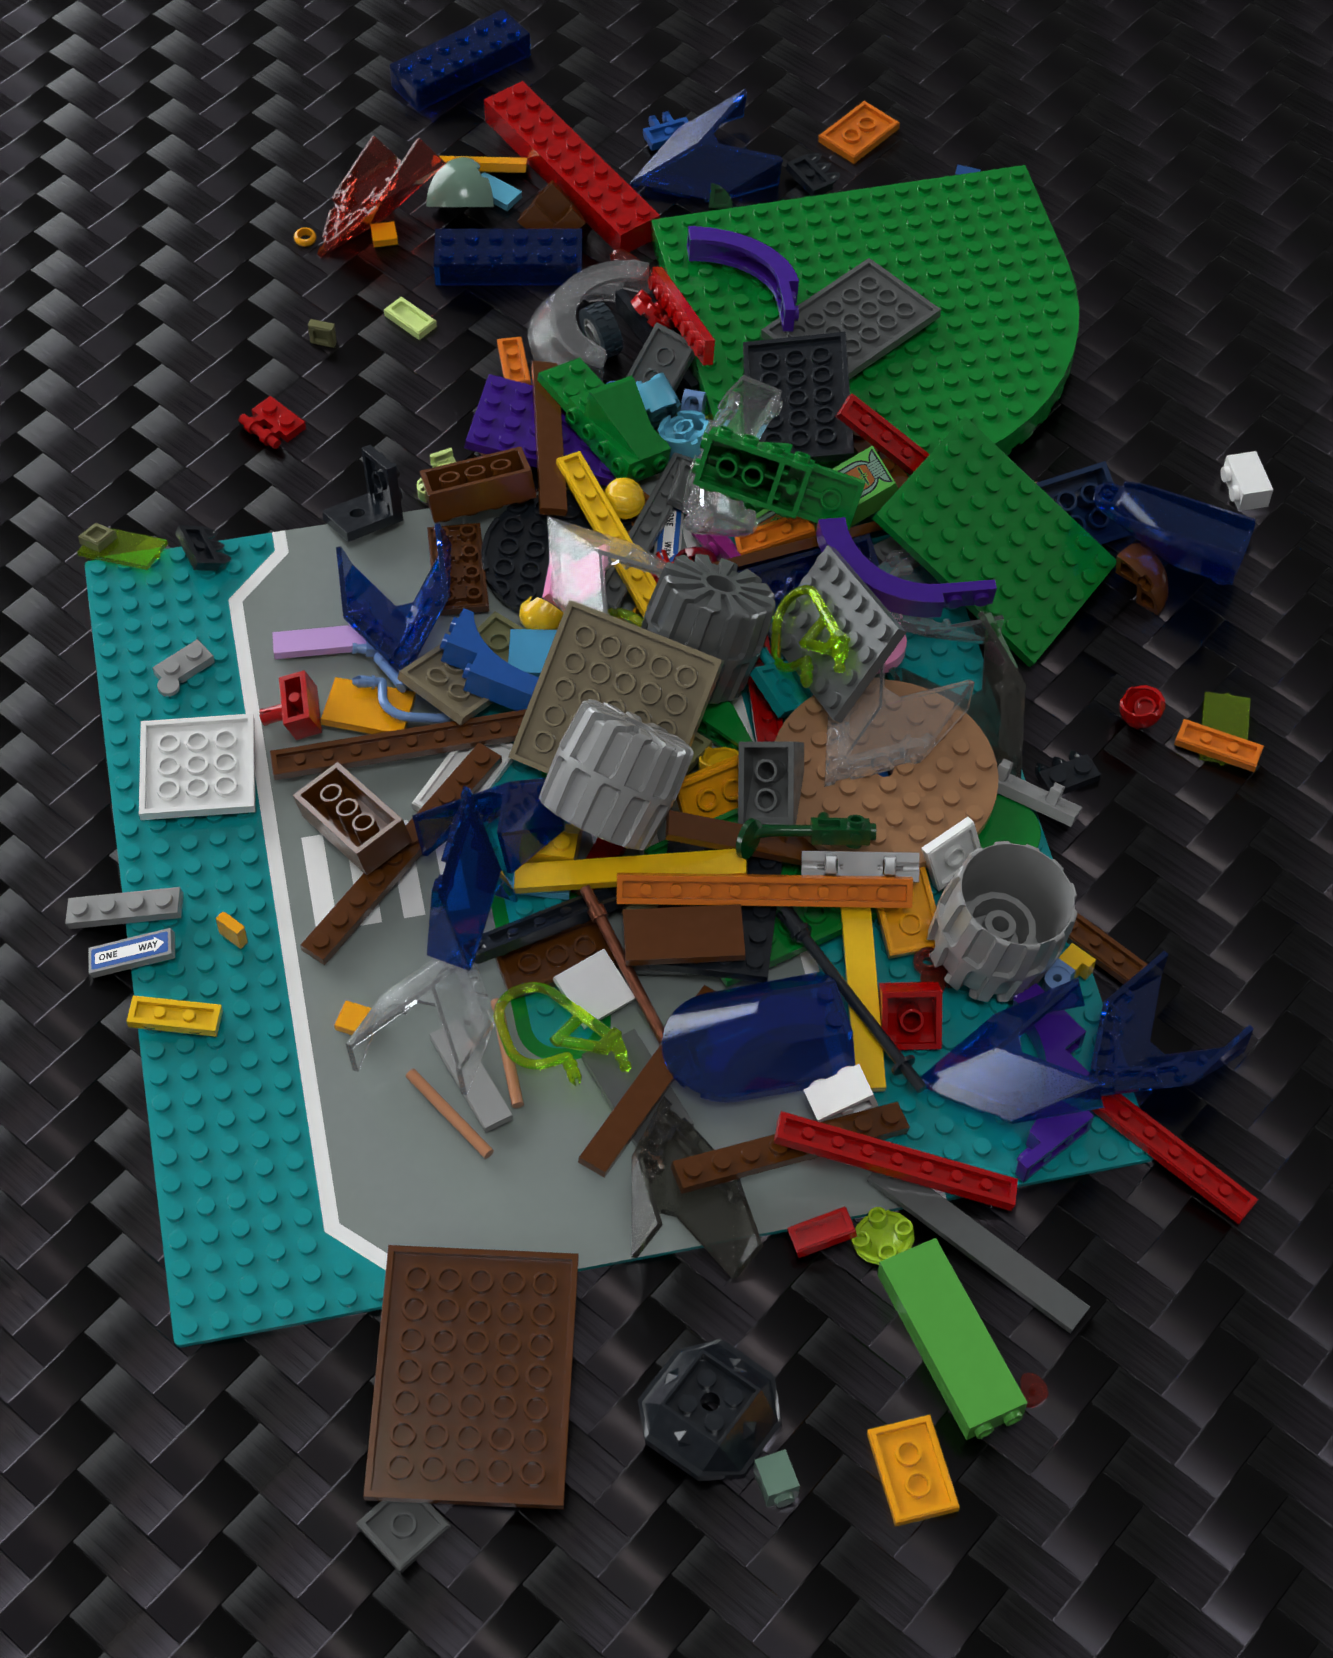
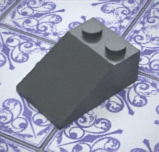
M739 742L738 823L744 824L748 819L754 818L759 820L761 824L796 825L804 776V742Z

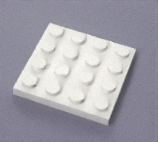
M253 714L141 721L140 820L255 812V720Z

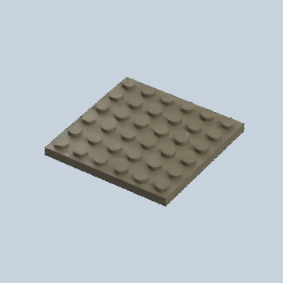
M569 599L510 751L509 758L548 774L562 737L582 702L588 699L597 700L602 704L605 702L614 705L625 714L627 711L641 717L643 723H654L666 729L668 733L676 735L691 747L725 661Z

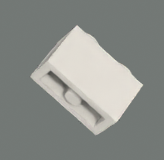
M1257 452L1227 455L1224 467L1221 468V479L1223 482H1226L1229 488L1230 500L1235 502L1238 512L1268 507L1273 488Z
M859 1064L846 1066L840 1069L836 1075L827 1079H818L812 1082L808 1088L803 1089L818 1122L878 1106Z

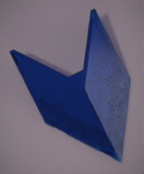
M743 89L679 127L629 185L639 188V185L653 188L652 191L689 199L690 196L704 198V202L709 203L711 183L723 187L731 198L779 185L783 159L777 155L718 143L714 132L722 123L744 117L747 90Z
M440 523L434 524L438 556L412 603L395 606L352 564L341 546L336 547L343 618L398 673L417 659L450 596L451 542Z
M546 778L510 781L412 815L423 856L431 854L462 828H472L473 820L484 818L485 823L490 824L499 817L497 835L506 870L510 874L565 830V820L549 811L539 800V795Z
M463 786L460 796L462 802L458 813L454 816L441 861L446 863L443 875H439L435 879L432 888L427 955L470 971L475 961L494 896L496 895L513 902H517L518 897L488 820L470 788Z
M1163 951L1103 1002L1085 1098L1193 1085L1244 1053L1254 1028L1251 1025L1247 1026L1225 1047L1172 1054L1161 1052L1150 1042L1161 976L1169 955L1166 951Z
M1079 978L991 1016L921 1076V1079L927 1085L926 1089L938 1093L942 1098L976 1111L988 1112L998 1116L1002 1121L1010 1124L1104 1108L1096 1079L1023 1053L1020 1036L1047 1013L1085 1006Z

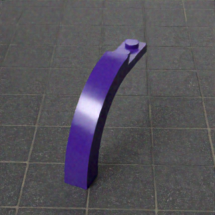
M688 226L687 253L689 261L724 264L743 270L758 278L772 291L776 299L783 331H793L794 321L799 319V307L795 305L797 303L799 279L791 264L773 248L751 237L723 229Z
M845 517L818 519L816 538L821 553L827 545L836 548L888 611L913 617L933 618L941 617L942 610L946 607L955 609L961 606L975 605L980 607L993 604L997 590L995 579L925 584L898 578L878 568L862 554L849 533Z

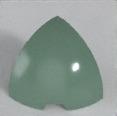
M468 157L455 158L445 163L434 175L428 189L426 207H494L490 182L488 178L482 177L479 172L480 165L475 160Z

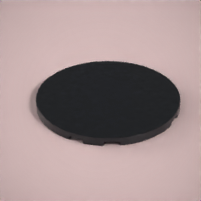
M566 489V516L540 514L539 495H536L537 498L530 499L525 503H513L507 506V510L499 517H495L485 533L482 542L481 560L486 574V581L493 593L505 605L518 613L521 604L530 596L532 597L531 601L537 597L545 600L542 596L551 554L558 550L577 563H580L603 548L599 539L589 532V530L593 529L571 490ZM619 518L626 531H630L633 527L631 521ZM608 557V560H607V561H608V567H607V569H606V571H605V575H606L608 569L610 568V566H611V564H612V562H611V560L609 559V557ZM592 598L584 603L586 606L605 612V610L591 605Z

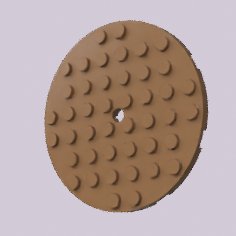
M873 679L842 723L833 720L813 695L790 714L779 730L775 742H804V776L796 825H810L811 817H818V814L821 812H827L829 818H848L850 815H861L864 818H869L870 823H876V841H870V845H862L858 849H852L846 845H813L819 851L920 853L919 868L927 867L922 847L966 817L974 821L977 834L979 835L986 826L996 801L998 791L997 762L993 749L981 728L963 709L949 699L911 683ZM890 769L891 775L882 777L877 771ZM804 837L808 842L811 843L810 837ZM883 860V871H884V869H885V863H884V860Z

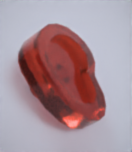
M1025 1373L1021 1377L1020 1390L1028 1402L1026 1407H1036L1045 1402L1049 1393L1045 1382L1034 1373Z

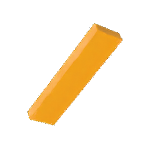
M433 156L431 160L432 171H438L445 163L459 157H468L475 160L480 165L479 172L525 173L528 166L527 158Z

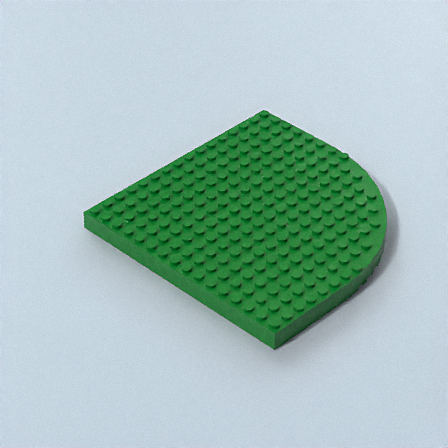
M1025 165L651 220V243L659 267L664 268L715 339L713 365H703L697 356L694 357L690 364L692 374L699 382V391L706 392L705 416L709 421L710 429L713 426L718 428V425L733 429L735 434L741 436L747 434L743 342L764 340L761 337V329L778 319L780 315L772 291L755 276L724 264L689 261L687 253L688 226L710 227L736 232L756 239L780 253L791 264L799 279L797 303L795 305L801 304L870 258L940 308L941 314L938 319L849 379L850 395L853 393L929 454L956 424L966 416L1000 450L1009 455L1013 447L1018 443L1022 444L1033 434L1036 426L1045 421L1051 412L1052 406L1061 397L1066 380L1069 378L1079 331V302L1076 284L1067 258ZM847 460L815 464L833 469ZM732 500L739 524L763 510L741 500Z

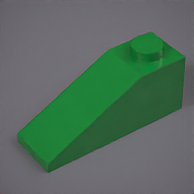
M730 701L707 705L697 731L699 734L711 740L718 747L733 748L739 751V742H753Z

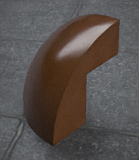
M554 180L533 199L532 204L522 212L517 220L527 230L538 235L550 237L572 233L586 223L580 211Z
M1134 543L1117 555L1116 573L1137 585L1136 603L1158 615L1164 608L1168 598L1169 585L1167 574L1160 559L1150 548L1143 543Z

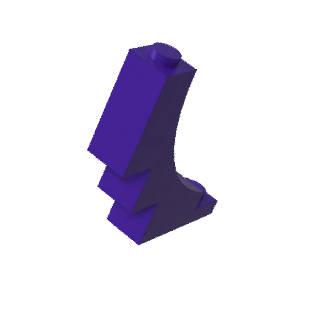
M1037 983L1013 997L1014 1002L1011 1010V1015L1027 1033L1037 1052L1044 1086L1042 1108L1029 1131L1026 1142L1028 1148L1017 1158L1018 1164L1015 1175L1023 1183L1087 1133L1091 1128L1094 1115L1075 1098L1078 1093L1086 1088L1090 1073L1071 1055L1082 1046L1086 1031Z

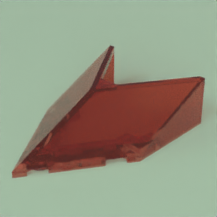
M372 136L333 194L332 200L335 202V206L329 210L322 235L324 244L319 247L317 255L319 257L326 255L371 228L370 224L383 221L446 163L420 138L416 139L401 162L379 139Z

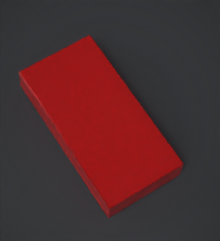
M846 1206L787 1227L798 1258L857 1237Z

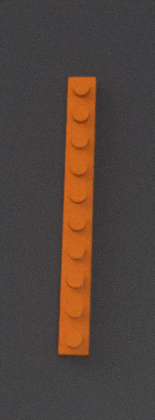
M617 872V904H741V906L912 908L913 899L912 877Z

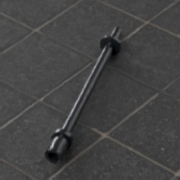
M793 906L781 908L782 914L778 912L776 917L789 931L790 939L794 943H802L895 1064L892 1068L893 1075L903 1074L917 1093L924 1091L927 1085L912 1067L915 1063V1057L913 1055L904 1057L811 937L812 927L809 923L803 922Z

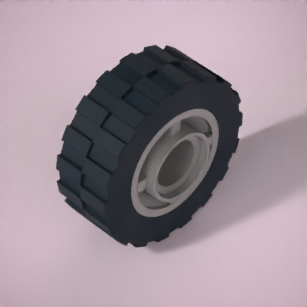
M598 301L580 309V326L586 342L599 360H606L621 353L623 349L622 334L608 306Z

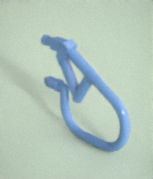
M387 640L385 642L367 641L366 644H352V654L361 653L366 654V657H374V662L392 681L398 691L403 693L409 688L397 679L399 673L388 659L390 658L408 666L417 658L395 649L394 643ZM358 675L352 678V684L358 688L371 687L375 689L377 687L378 701L381 708L395 719L421 723L454 721L444 713L405 712L395 708L388 700L387 681L385 678L375 677V675Z

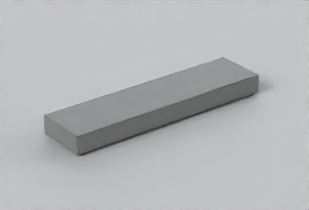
M457 1021L430 1033V1040L485 1133L513 1120L511 1111Z

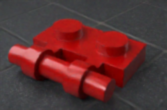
M269 396L251 409L253 417L242 414L238 420L244 425L243 428L250 434L254 433L259 437L260 442L266 446L270 445L274 449L280 446V437L288 443L306 429L304 420L272 396Z

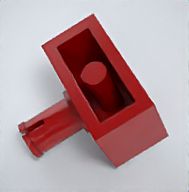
M305 670L279 677L281 704L259 709L262 724L267 726L268 724L283 720V725L296 740L322 733L317 685Z

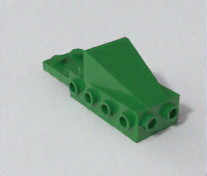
M581 358L538 373L537 381L566 412L565 421L616 478L627 477L638 482L665 470L671 447L651 425L635 379L632 376L604 384Z
M718 425V428L713 426L709 434L704 433L700 448L704 449L701 459L696 458L692 473L696 474L693 484L699 486L700 489L724 494L728 499L741 500L750 503L751 506L758 509L774 511L777 515L784 518L796 519V517L818 523V519L845 517L848 530L850 529L866 483L865 480L815 464V461L811 460V456L799 451H796L795 454L791 453L793 445L789 443L759 442V438L753 435L744 434V436L733 433V429Z

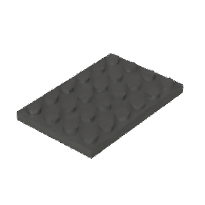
M868 258L799 304V319L794 321L793 331H783L779 317L761 329V337L764 340L846 332L849 379H851L938 319L941 309Z
M827 545L817 557L816 562L807 575L803 577L791 598L787 600L777 618L771 623L767 635L830 717L842 723L907 632L836 548Z

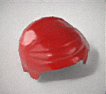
M1140 685L1127 689L1123 698L1120 699L1119 710L1122 719L1129 726L1136 729H1145L1159 721L1164 713L1166 702L1164 696L1157 688Z

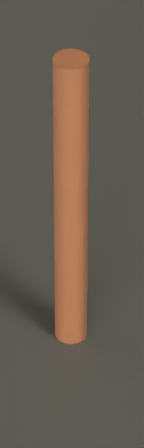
M495 998L491 1000V1007L511 1105L513 1108H520L524 1105L503 1001L501 998Z
M411 1069L406 1074V1078L485 1159L490 1157L494 1150L415 1069Z

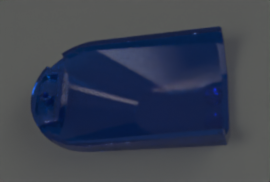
M1112 481L1098 485L1093 494L1094 503L1101 512L1167 563L1211 578L1217 584H1233L1254 531L1256 519L1136 482L1125 481L1123 486L1116 485Z
M822 971L695 996L685 1001L671 1014L662 1035L663 1059L674 1079L682 1087L687 1086L700 1093L701 1098L716 1102H737L803 1091V1089L808 1088L812 1082L818 1079H827L836 1075L840 1069L846 1066H855L853 1030L836 981Z

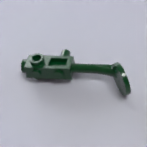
M827 812L819 813L818 817H811L810 825L761 824L757 819L750 818L743 824L738 834L736 854L738 857L748 859L757 849L760 838L779 836L810 837L811 845H846L849 848L858 849L862 845H870V841H876V823H870L869 818H864L861 815H850L848 818H829Z

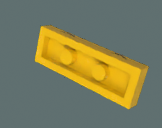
M133 995L126 1022L130 1028L217 1037L223 1009L222 1005Z

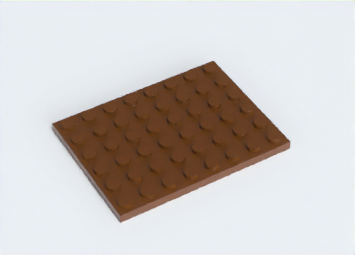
M388 1245L364 1500L564 1509L579 1254Z

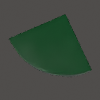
M711 183L709 208H733V202L729 193L723 187Z

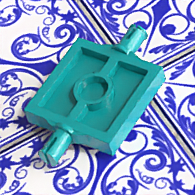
M763 647L759 658L764 666L755 667L750 676L777 717L790 716L798 706L812 697L813 693L787 660L779 661L773 659L767 647Z

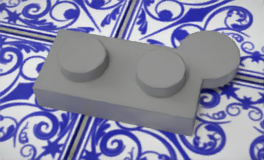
M198 639L153 667L154 675L159 679L157 688L161 695L168 697L177 694L180 689V683L185 682L215 663L214 656Z

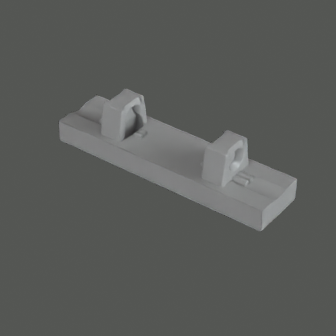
M1006 759L1002 760L998 765L997 793L1070 827L1079 817L1082 807L1062 798L1065 786L1055 782L1050 791H1046L1010 774L1014 763Z
M802 851L801 875L912 877L913 883H919L920 853ZM883 860H884V863H885L884 874H883Z

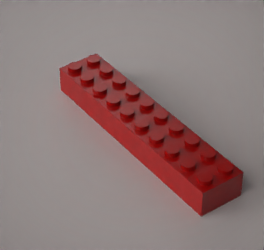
M521 81L484 99L485 121L522 158H527V163L548 184L552 180L555 181L580 211L585 222L620 257L651 242V220L660 219V215L526 83Z

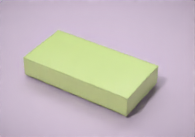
M400 297L384 309L385 317L418 340L437 327L435 319L403 297Z

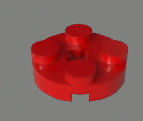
M641 289L631 300L634 309L640 315L643 314L653 328L657 322L672 330L675 327L674 323L668 317L660 302L656 301L654 304L651 301L652 298Z

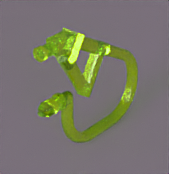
M802 585L791 590L781 600L775 611L772 622L771 656L773 660L775 659V667L781 672L790 673L800 669V682L804 688H808L813 682L812 671L814 666L812 665V657L805 655L790 663H785L781 658L782 621L790 604L802 595H809L812 598L820 617L802 637L799 644L804 649L832 656L835 659L834 671L837 673L845 672L844 664L845 659L848 658V643L851 639L847 633L841 631L819 591L813 586ZM827 627L831 635L828 641L825 643L815 640L824 628Z
M528 982L514 986L505 991L495 1005L494 1022L504 1050L514 1063L523 1068L542 1070L563 1064L569 1082L576 1086L575 1079H578L579 1084L582 1079L580 1070L577 1067V1060L573 1059L570 1052H564L544 1059H530L521 1055L514 1047L504 1019V1011L512 999L531 992L549 996L573 1015L550 1037V1042L554 1046L607 1055L612 1051L615 1060L620 1064L619 1067L622 1072L629 1071L632 1068L622 1039V1032L615 1027L610 1029L580 1005H577L548 984ZM583 1023L601 1036L602 1039L594 1041L571 1037L570 1035Z

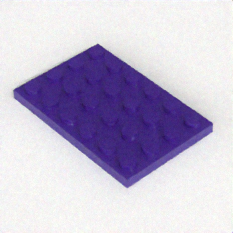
M489 374L468 432L464 449L491 454L521 446L529 466L537 468L532 385ZM561 407L564 456L581 451L598 483L607 486L617 478L565 421L566 412Z

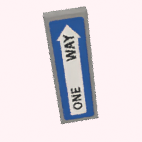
M675 508L657 539L654 547L653 571L660 567L656 557L658 551L662 559H664L661 550H666L670 562H673L674 557L681 551L685 512Z
M168 928L90 947L89 974L95 978L175 958V932Z

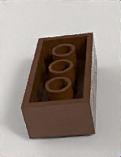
M521 446L420 471L426 501L434 523L448 522L456 517L472 516L480 511L496 510L505 505L525 503L530 499L537 498L532 471Z
M339 762L335 763L293 795L302 816L366 875H369L412 842L403 819Z

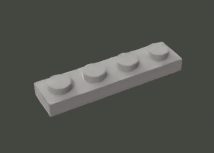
M180 887L68 898L65 924L69 929L181 918L184 892Z

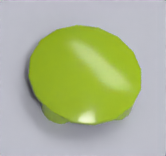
M874 1207L857 1224L855 1228L857 1237L852 1238V1243L858 1256L866 1262L879 1265L880 1261L912 1248L914 1228L911 1221L900 1213L889 1210L885 1211L882 1207Z

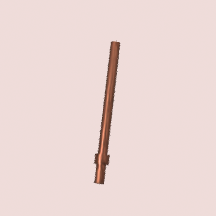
M584 886L580 889V892L589 908L587 912L592 922L597 923L658 1043L661 1044L668 1034L633 967L626 966L625 951L607 919V910L602 903L598 902L591 886Z

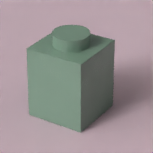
M786 1449L754 1460L753 1472L766 1506L776 1505V1507H784L793 1503L795 1498L798 1497L800 1485Z

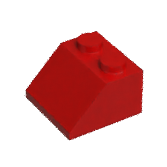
M878 983L881 1027L899 1050L942 1049V989L939 983Z

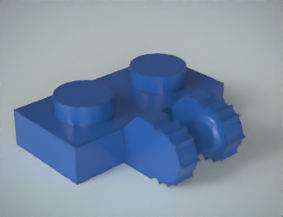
M668 111L662 114V124L659 123L655 115L649 116L650 127L643 129V137L651 151L695 139V130L687 117L673 120Z

